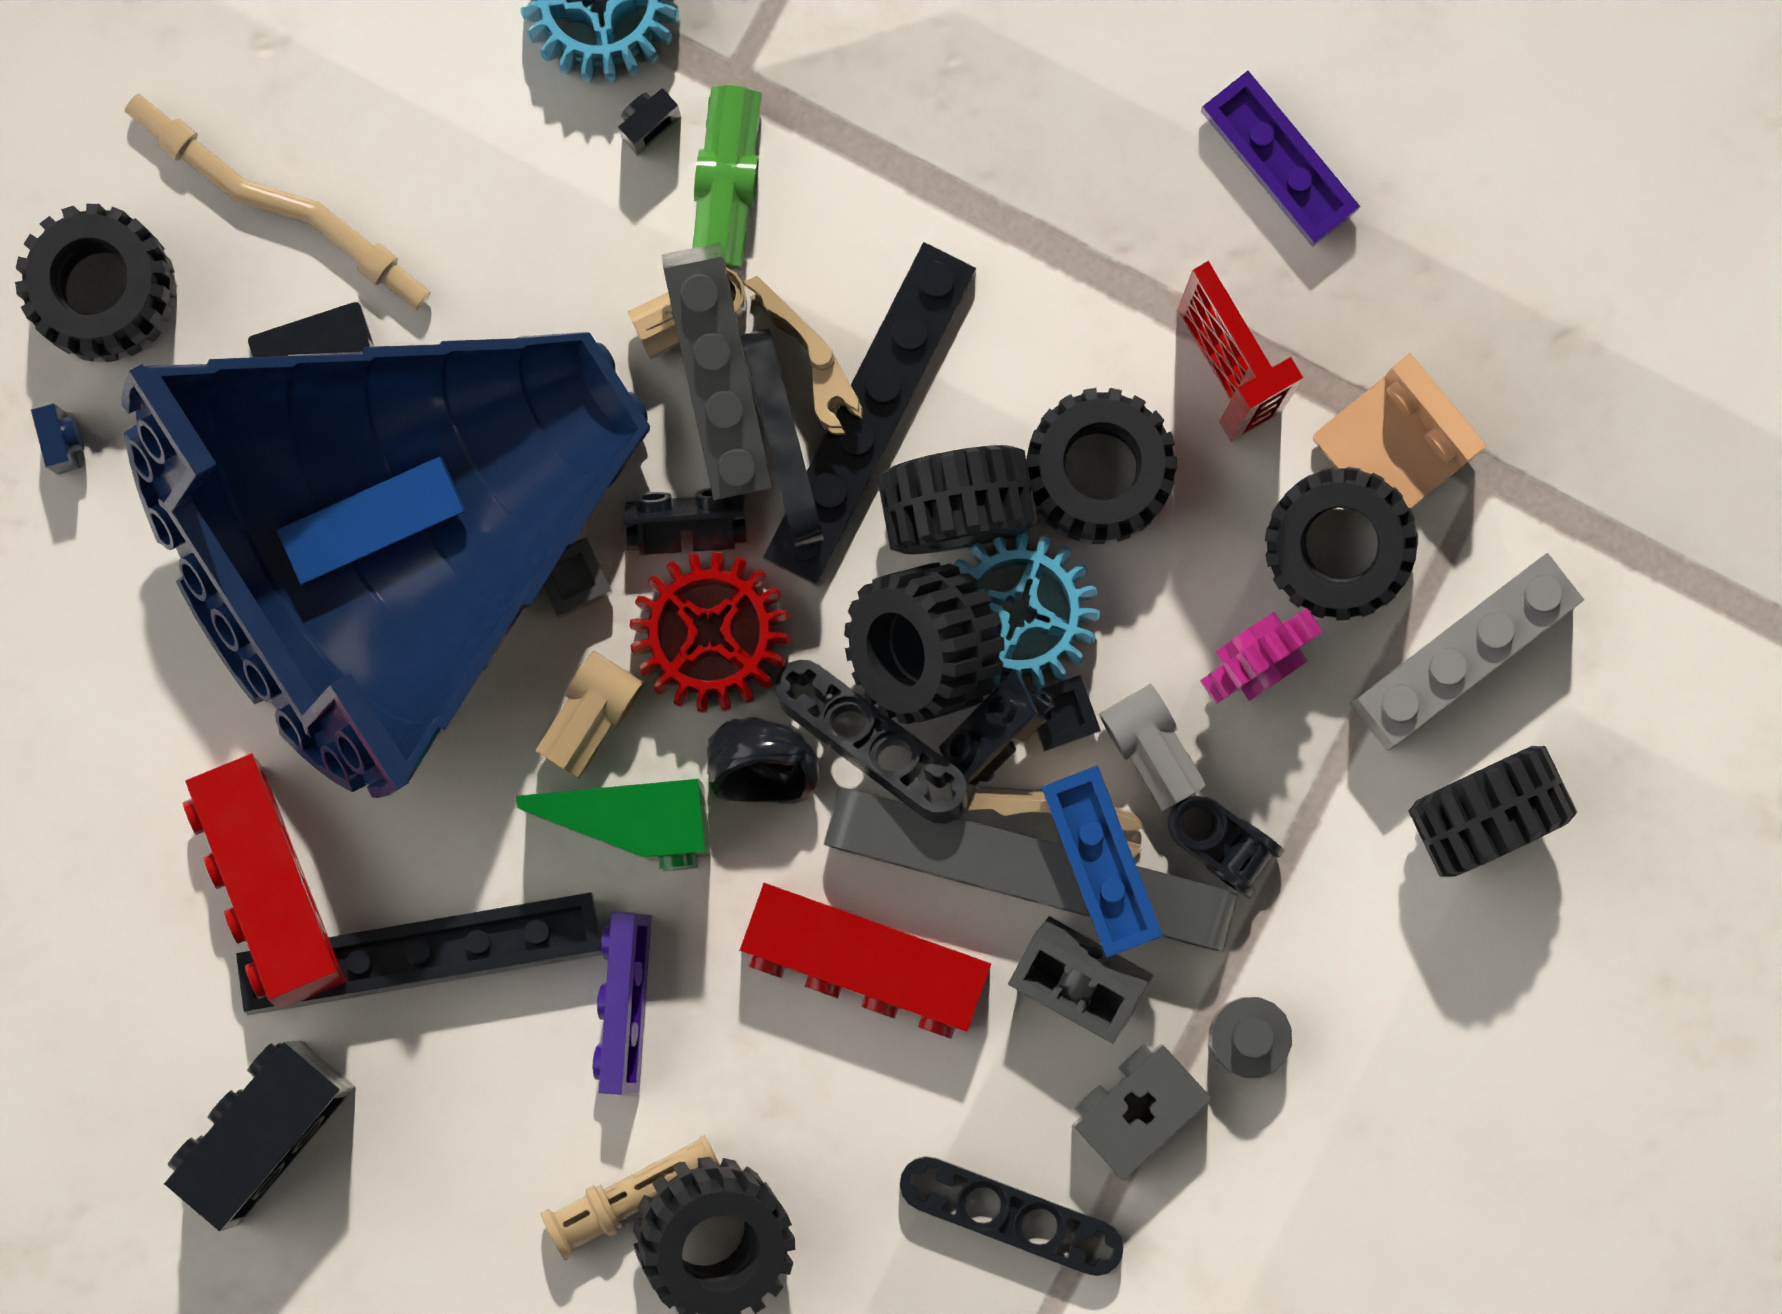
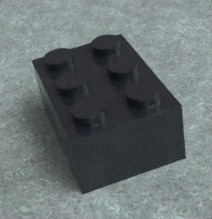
M288 1041L278 1043L276 1046L270 1043L247 1069L254 1077L243 1090L239 1089L236 1093L230 1090L209 1113L207 1118L214 1123L210 1130L204 1136H199L196 1140L190 1137L167 1164L174 1172L164 1185L219 1232L240 1225L355 1088L351 1082L302 1041Z

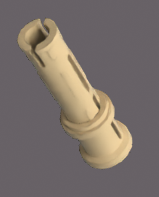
M705 1135L690 1145L648 1165L646 1168L606 1189H603L602 1185L597 1187L592 1185L586 1189V1196L556 1212H552L550 1209L541 1212L543 1222L564 1261L573 1257L574 1249L604 1233L610 1237L619 1233L618 1229L623 1227L621 1221L641 1211L638 1205L643 1196L655 1197L657 1191L652 1185L653 1182L661 1175L667 1181L677 1176L673 1169L674 1166L685 1162L688 1168L692 1170L698 1168L697 1158L711 1157L715 1165L720 1166Z

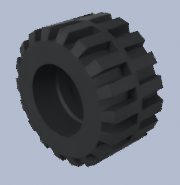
M86 203V211H79L74 205L61 209L64 218L58 221L48 216L39 223L45 231L38 238L31 233L24 242V245L30 250L27 258L18 256L16 270L22 274V281L15 282L16 294L24 300L25 305L21 306V309L26 318L36 326L35 329L56 347L67 354H75L82 360L94 362L95 357H101L106 362L119 360V353L126 351L129 355L133 356L141 352L142 348L139 343L147 337L154 342L161 334L156 328L161 319L169 322L173 313V309L168 305L170 297L176 298L177 285L171 280V274L175 273L172 261L164 253L165 248L136 218L132 219L125 211L112 207L109 211L105 210L100 204ZM96 253H114L120 256L127 267V284L118 302L99 314L82 315L73 311L68 304L66 296L67 281L73 268L84 258Z
M1096 387L1084 389L1083 393L1076 397H1073L1072 394L1064 397L1059 401L1058 406L1053 410L1049 408L1043 415L1037 429H1034L1029 443L1026 461L1035 508L1046 516V522L1055 530L1060 528L1068 533V538L1080 541V538L1092 540V544H1105L1106 541L1114 539L1120 542L1130 538L1131 534L1138 530H1144L1151 524L1157 514H1160L1175 483L1174 477L1177 471V456H1174L1173 450L1175 442L1171 431L1167 433L1162 425L1164 419L1157 410L1153 413L1144 406L1145 400L1134 395L1133 399L1123 396L1120 389L1109 388L1108 392H1097ZM1101 433L1114 436L1124 442L1133 453L1136 461L1135 478L1128 490L1119 497L1109 500L1092 499L1078 492L1069 482L1065 470L1067 453L1078 439L1086 435Z
M989 445L937 453L897 464L877 477L889 545L892 551L914 555L972 547L976 543L980 545L991 543L998 537L1007 539L1019 535L1038 523L1025 450L1017 447Z
M1332 467L1303 478L1287 491L1279 503H1277L1271 514L1269 526L1266 528L1265 541H1267V553L1265 556L1267 566L1271 567L1275 576L1273 581L1279 590L1283 589L1290 597L1289 601L1296 607L1308 608L1313 616L1322 619L1324 616L1335 617L1336 621L1350 620L1351 617L1362 616L1363 618L1375 613L1378 608L1390 603L1402 587L1405 586L1416 561L1418 532H1416L1415 517L1411 507L1408 508L1403 500V495L1396 487L1393 488L1384 481L1385 478L1375 473L1370 474L1361 471V468ZM1333 508L1356 510L1366 516L1374 526L1378 539L1377 553L1372 564L1359 575L1350 578H1334L1322 573L1310 560L1306 547L1308 530L1312 522L1327 510Z
M940 562L929 563L872 579V583L864 585L857 592L859 599L852 601L848 609L852 620L845 623L844 636L849 639V647L845 648L847 661H852L855 671L851 674L856 685L861 684L865 689L863 696L870 705L879 704L880 714L888 719L897 717L898 722L903 724L922 723L976 706L983 701V696L991 694L996 686L993 677L1001 675L1004 664L999 658V652L1005 651L1004 637L999 636L997 627L1002 624L998 612L993 613L989 606L992 599L986 589L979 591L977 589V579L969 572L961 574L959 567L950 563L941 565Z
M1530 746L1416 800L1408 812L1439 876L1456 877L1565 826L1576 815L1577 810L1546 746Z
M711 1157L697 1158L698 1168L692 1170L688 1168L685 1162L674 1166L673 1169L677 1176L667 1181L661 1175L653 1182L652 1185L657 1194L654 1198L647 1195L643 1196L638 1207L644 1217L634 1218L633 1233L638 1240L637 1243H634V1249L653 1290L656 1291L660 1300L669 1309L675 1306L679 1314H741V1311L748 1307H751L755 1314L766 1307L762 1298L768 1292L777 1297L784 1286L778 1279L779 1274L790 1275L794 1264L787 1253L788 1251L795 1250V1237L788 1228L792 1223L787 1212L768 1184L762 1181L758 1173L748 1166L742 1171L735 1160L723 1158L721 1165L716 1166ZM718 1215H730L744 1220L742 1240L737 1249L728 1258L712 1265H696L682 1259L686 1238L700 1222Z

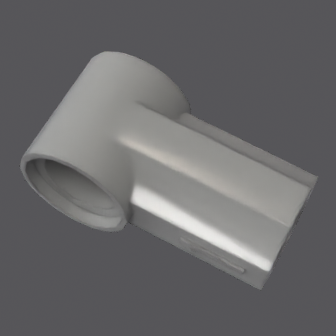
M1152 684L1143 687L1099 713L1100 719L1115 746L1125 760L1130 758L1161 812L1206 786L1190 755L1186 752L1175 733L1178 729L1172 715Z

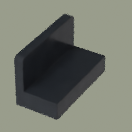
M352 302L248 338V344L253 357L362 352L365 347H375L362 306L358 302Z

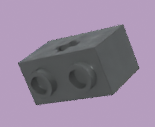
M1049 916L1033 935L1008 985L1114 1044L1129 1022L1154 975L1118 954L1106 958L1102 945Z
M1143 1044L1118 1067L1125 1075L1124 1078L1108 1092L1101 1085H1098L1074 1108L1081 1117L1072 1126L1123 1181L1212 1100V1097L1162 1044L1158 1045L1153 1051ZM1132 1093L1137 1097H1142L1148 1093L1153 1098L1147 1106L1149 1113L1152 1115L1148 1121L1143 1122L1135 1117L1127 1122L1122 1117L1128 1110V1105L1124 1101L1127 1094Z

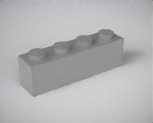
M1547 552L1350 704L1385 750H1388L1405 739L1584 601V598Z

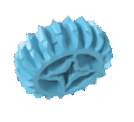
M533 0L535 2L526 4L520 9L523 20L537 22L527 30L530 41L538 43L547 40L540 51L541 57L546 62H549L563 53L559 69L564 75H569L575 69L578 62L582 63L581 76L585 82H592L595 77L596 67H603L607 82H615L617 80L615 66L625 63L627 72L631 76H636L639 73V68L634 57L641 54L651 63H654L659 58L656 49L650 43L651 40L661 44H670L672 41L671 32L659 23H675L679 21L680 17L678 9L666 4L675 0H608L606 2V11L604 12L605 27L603 28L598 13L594 12L592 6L595 0ZM647 6L646 13L638 27L630 35L616 42L615 28L618 22L627 15L636 14L638 7ZM568 17L570 23L584 22L594 29L597 45H588L572 39L558 27L554 19Z
M1027 532L1016 536V549L1007 550L1005 538L998 537L994 539L993 547L996 554L988 556L984 547L976 543L971 547V552L978 565L973 568L961 559H957L954 565L959 567L961 574L969 572L976 578L977 585L984 577L999 568L1009 565H1026L1024 574L1014 589L1007 592H998L991 589L987 591L992 599L989 606L993 613L998 612L1002 624L1000 625V636L1004 637L1005 651L999 652V658L1004 663L1001 673L1010 674L1016 669L1019 670L1021 676L1031 674L1032 685L1035 690L1045 687V679L1042 674L1044 669L1049 668L1053 677L1058 681L1064 680L1067 673L1059 660L1064 656L1077 666L1084 660L1082 653L1072 646L1074 640L1092 645L1096 638L1095 634L1091 631L1080 628V622H1095L1099 620V610L1081 608L1082 601L1096 597L1097 589L1095 586H1085L1077 589L1075 582L1087 574L1088 569L1084 564L1077 565L1069 572L1062 567L1069 560L1072 553L1068 547H1063L1054 560L1046 556L1051 538L1045 535L1040 538L1037 551L1026 550ZM1043 572L1048 574L1061 588L1068 606V620L1055 616V613L1045 609L1038 601L1037 588ZM1030 585L1031 589L1027 597L1029 601L1027 611L1036 615V619L1030 624L1023 620V627H1016L1012 639L1007 640L1006 637L1010 629V614L1002 610V606L1008 600L1014 605L1015 598H1021L1025 586ZM1038 632L1045 635L1050 633L1062 638L1054 648L1042 656L1029 660H1011L1016 644L1027 633ZM1001 675L993 677L996 683L995 688L999 684Z

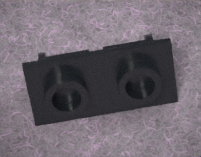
M711 488L700 490L695 493V497L672 499L671 494L667 492L640 494L636 497V501L626 502L624 525L637 524V526L626 527L628 550H639L640 556L681 553V531L692 530L694 552L735 549V543H747L745 519L734 520V517H744V494L713 500Z
M1014 669L939 746L940 752L946 760L962 772L967 785L969 783L977 785L980 781L989 782L994 777V772L1016 751L1012 740L1017 739L1025 742L1042 724H1046L1051 719L1050 710L1055 706L1054 701L1045 691L1037 689L1033 694L1029 693L1019 670Z

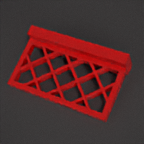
M1209 261L1192 270L1177 311L1231 400L1219 422L1232 442L1283 412L1304 377L1292 357L1287 358L1274 367L1271 366Z

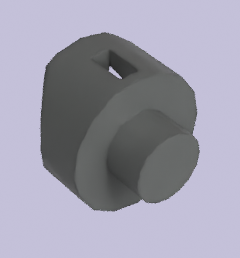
M1241 997L1226 1003L1214 1015L1209 1027V1047L1215 1060L1227 1071L1244 1078H1259L1275 1072L1286 1061L1292 1047V1028L1286 1014L1275 1003L1260 997Z

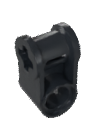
M1195 796L1184 799L1172 808L1168 817V830L1176 844L1206 865V868L1217 878L1248 899L1255 893L1252 885L1273 857L1280 858L1285 851L1284 848L1249 822L1239 819L1217 801L1208 797ZM1194 806L1205 809L1212 819L1210 834L1200 841L1189 838L1184 833L1182 827V819L1185 812ZM1253 848L1252 853L1249 855V857L1247 858V860L1244 862V864H1243V865L1241 866V868L1238 870V867L1240 866V864L1242 863V861L1245 859V857L1248 855V853L1250 852V850Z

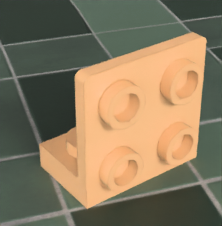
M1411 353L1395 364L1384 378L1313 435V441L1335 468H1361V471L1370 474L1375 473L1385 478L1384 481L1393 488L1396 487L1403 495V500L1408 508L1415 506L1487 446Z

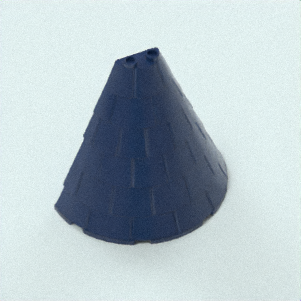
M590 332L521 336L509 339L441 341L440 344L376 346L365 347L362 352L209 359L207 364L149 366L141 364L129 370L124 382L122 406L128 414L136 411L137 425L124 432L128 459L143 509L157 543L162 544L168 550L176 548L181 558L179 559V569L182 576L176 580V583L209 642L252 703L257 704L262 701H270L277 709L275 718L280 736L315 769L341 787L355 792L368 784L367 789L372 798H381L391 795L410 783L409 781L437 735L447 728L481 672L488 667L522 611L532 604L564 550L573 544L606 489L612 486L650 431V425L647 422L648 416L643 403L634 393L627 391L615 372L616 366L611 353L603 344L596 342ZM437 457L443 458L466 512L309 583L300 584L278 536L277 529Z

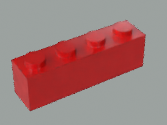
M253 753L185 780L192 799L182 802L183 808L195 835L205 832L212 853L203 856L204 863L215 888L226 887L233 907L225 910L224 915L236 943L247 942L254 962L245 965V970L257 998L260 999L267 996L268 1000L278 1010H282L345 984L346 980L265 771Z
M765 882L762 885L739 950L751 955L748 967L781 979L785 967L808 975L804 987L837 999L842 988L865 995L861 1007L895 1019L899 1008L921 1015L918 1024L919 1028L952 1039L955 1028L968 1032L992 964Z

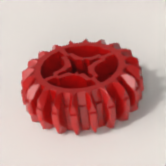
M715 551L711 557V569L702 570V562L698 553L689 554V564L692 572L682 575L675 561L666 564L668 573L674 579L667 587L658 577L651 576L649 578L648 584L659 594L656 601L645 596H637L635 604L640 609L650 612L649 620L641 618L631 619L629 627L633 631L647 633L648 639L636 641L630 647L632 653L636 655L650 652L653 658L647 660L639 667V672L643 677L650 676L658 670L662 671L663 675L656 681L653 687L657 694H664L674 683L679 686L673 701L676 706L682 708L687 703L690 692L698 694L696 707L699 713H707L709 695H718L722 711L728 712L732 710L729 692L738 689L743 701L749 704L754 701L753 693L746 685L754 678L765 689H769L773 684L770 677L761 669L765 663L777 669L784 667V658L770 652L772 645L781 647L790 645L791 637L789 634L773 632L774 625L784 624L790 620L787 610L769 612L767 607L776 603L782 595L778 588L769 589L762 595L759 594L757 590L764 584L767 578L763 570L756 571L746 581L742 578L747 566L744 558L738 557L734 561L731 571L726 572L723 571V553ZM703 585H720L735 590L728 599L725 598L719 605L710 609L699 608L682 595L690 589ZM749 602L756 610L760 624L759 641L752 657L741 648L732 635L733 626L741 616L740 612ZM669 608L679 616L688 629L687 639L679 649L680 653L671 663L664 653L661 639L662 624ZM687 613H692L700 621L708 618L710 623H712L713 618L720 620L723 618L724 622L720 627V631L726 644L734 652H729L721 644L713 647L710 640L708 647L698 646L697 642L701 634L696 627V623ZM712 655L724 658L739 670L729 677L713 681L698 680L685 675L693 665L696 666L702 659Z

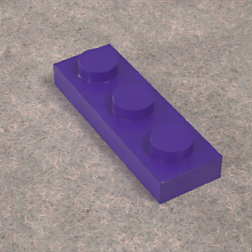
M1249 70L1202 106L1201 113L1312 247L1360 209L1361 206Z
M612 912L611 924H606L603 930L601 951L603 958L608 960L606 984L601 985L597 997V1014L600 1020H604L602 1044H598L595 1048L592 1064L593 1076L595 1080H599L598 1093L639 1095L652 915Z

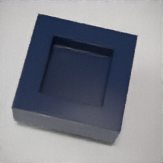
M54 403L31 409L45 467L56 474L79 469L80 465L76 452L84 450V442L75 416L67 417L66 412Z

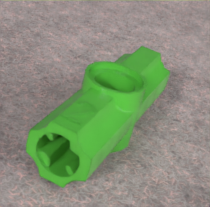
M724 85L711 87V94L708 100L704 149H699L695 172L694 201H697L692 248L721 242L725 266L731 270H741L747 238L749 207H754L757 188L759 155H755L762 93L747 87Z

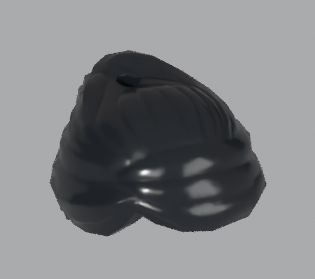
M757 717L734 718L722 724L708 739V781L714 794L721 799L740 802L796 804L811 797L820 782L819 763L812 747L805 742L801 734L791 727Z

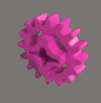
M1308 608L1284 623L1281 622L1275 612H1272L1216 650L1215 652L1223 664L1201 679L1200 682L1216 705L1240 689L1248 701H1251L1307 663L1308 660L1300 648L1324 631Z

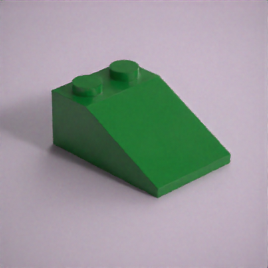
M699 779L516 796L518 809L649 861H658L659 869H663V871L699 868L698 857L711 856L705 787Z

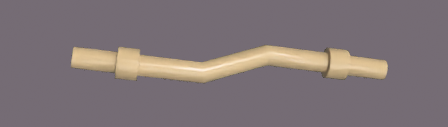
M135 95L126 105L125 113L158 139L157 146L175 161L182 158L235 202L309 223L359 264L357 270L375 285L383 283L415 310H418L429 298L431 292L396 264L398 258L380 243L373 246L320 202L246 181L198 142L197 132L181 119L171 120L142 95Z

